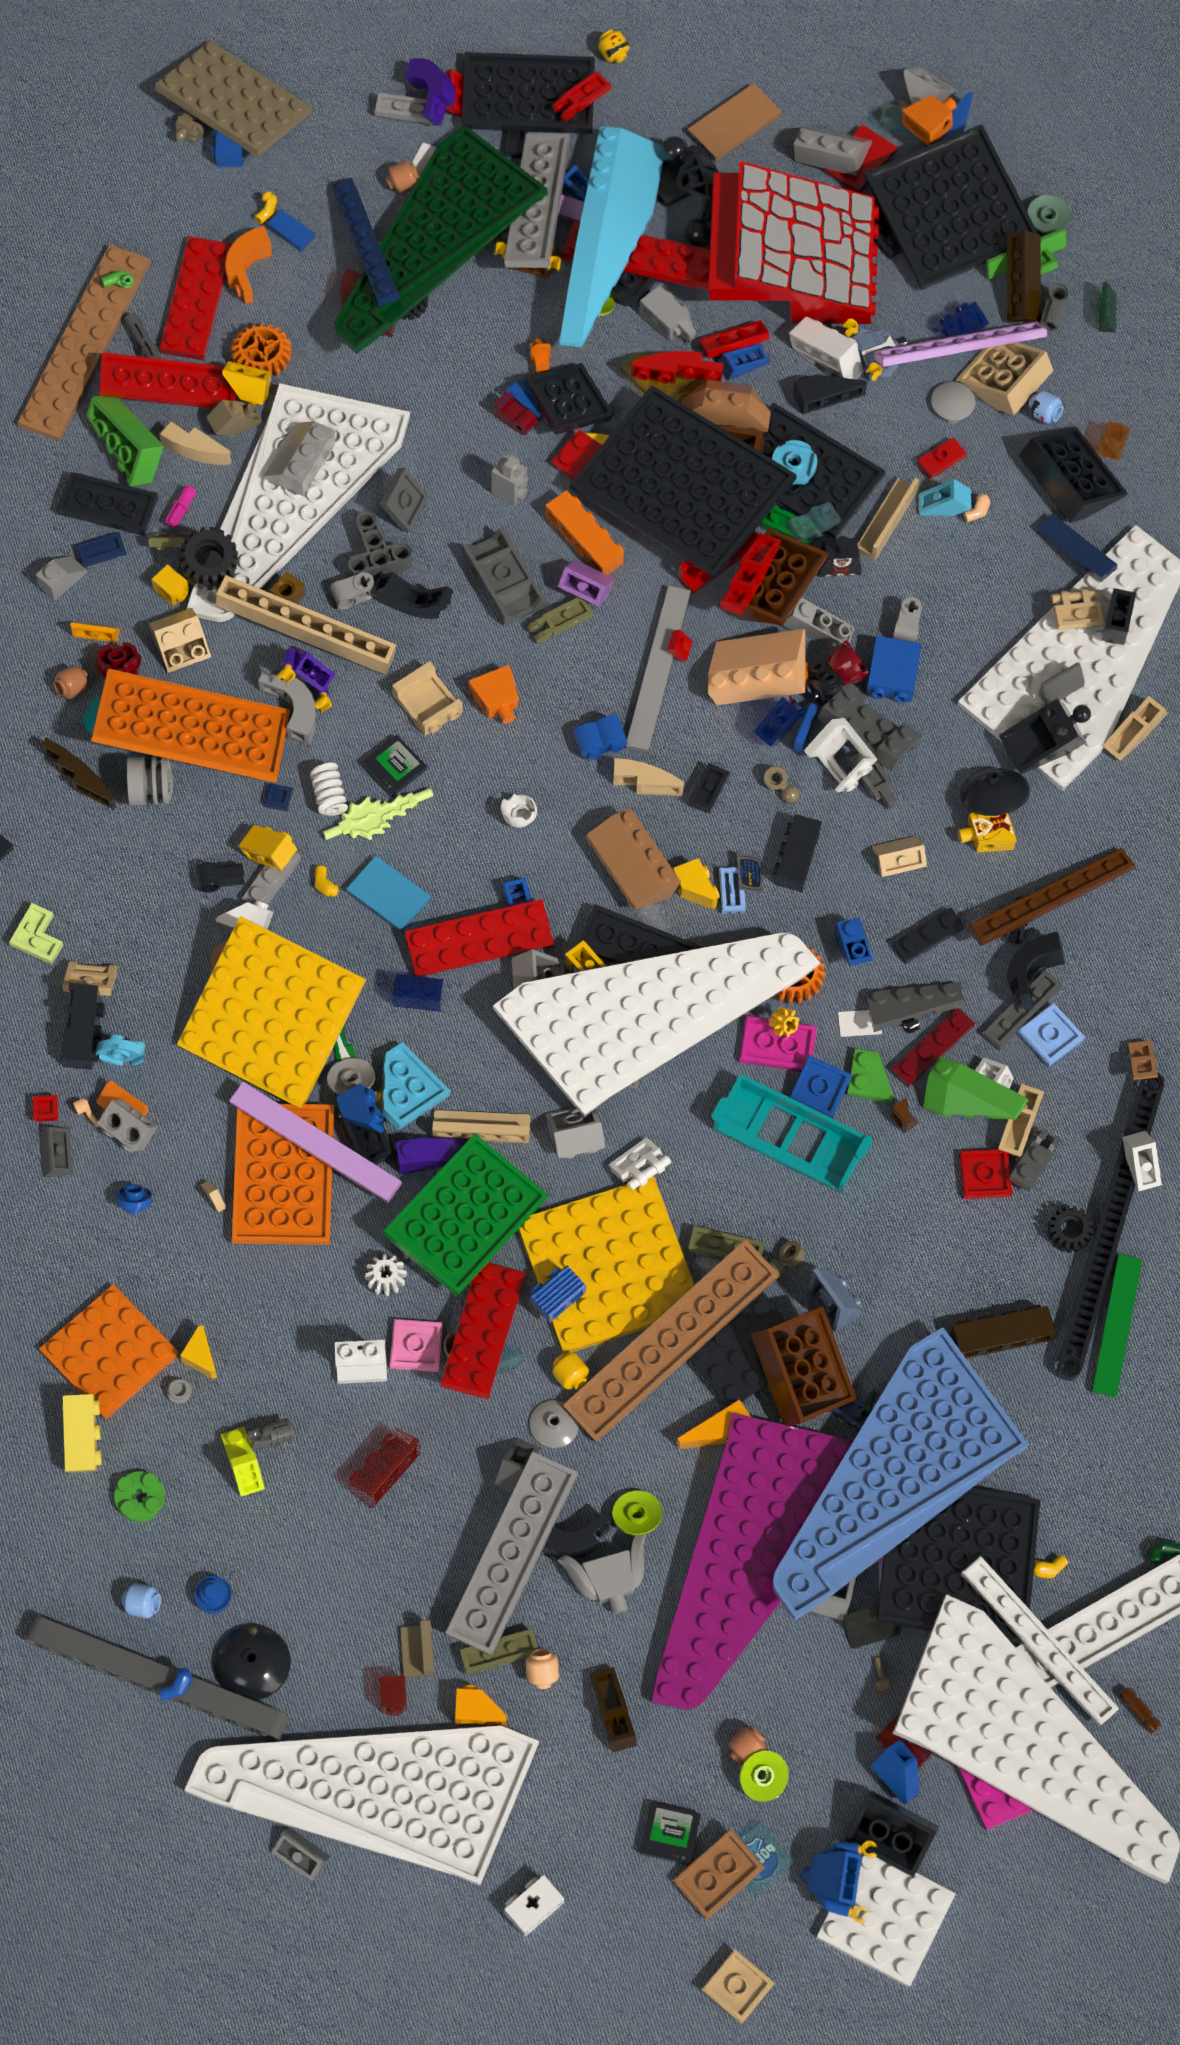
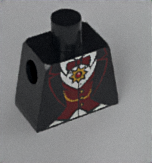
M839 536L837 539L824 540L820 550L827 552L829 556L818 571L819 577L862 575L857 538Z

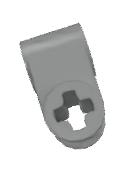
M362 572L334 582L330 586V591L338 609H349L356 604L372 599L374 597L371 594L375 587L374 579L371 574Z
M909 597L902 602L894 629V639L916 642L922 604L917 598Z

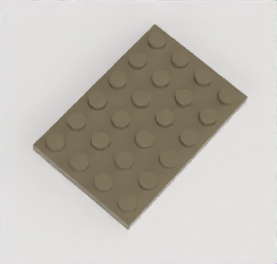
M211 40L155 85L156 91L257 158L312 112L311 106Z

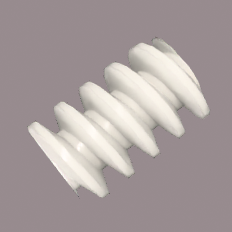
M332 762L321 764L310 773L314 794L317 797L316 802L319 805L318 811L325 816L339 815L348 809V805L344 804L346 797L341 796L344 794V789L340 787L342 781L338 779L340 777V772L336 771L338 765Z

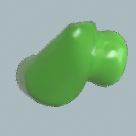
M121 270L100 278L104 288L114 284L129 288L134 284L133 276Z

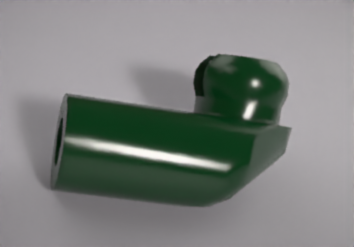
M1162 1541L1149 1547L1147 1551L1148 1561L1158 1564L1162 1561L1161 1555H1179L1180 1543Z

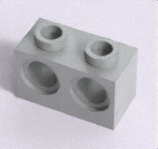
M123 1099L111 1100L97 1123L103 1128L102 1131L107 1136L117 1138L122 1142L121 1146L130 1152L144 1150L159 1127ZM116 1114L120 1118L119 1126L115 1123L114 1120ZM134 1129H137L139 1133L138 1139H135L133 1136Z

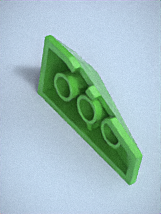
M941 1056L928 1075L923 1107L925 1110L944 1117H952L954 1114L973 1118L974 1115L987 1116L989 1119L1016 1120L1028 1099L959 1062Z

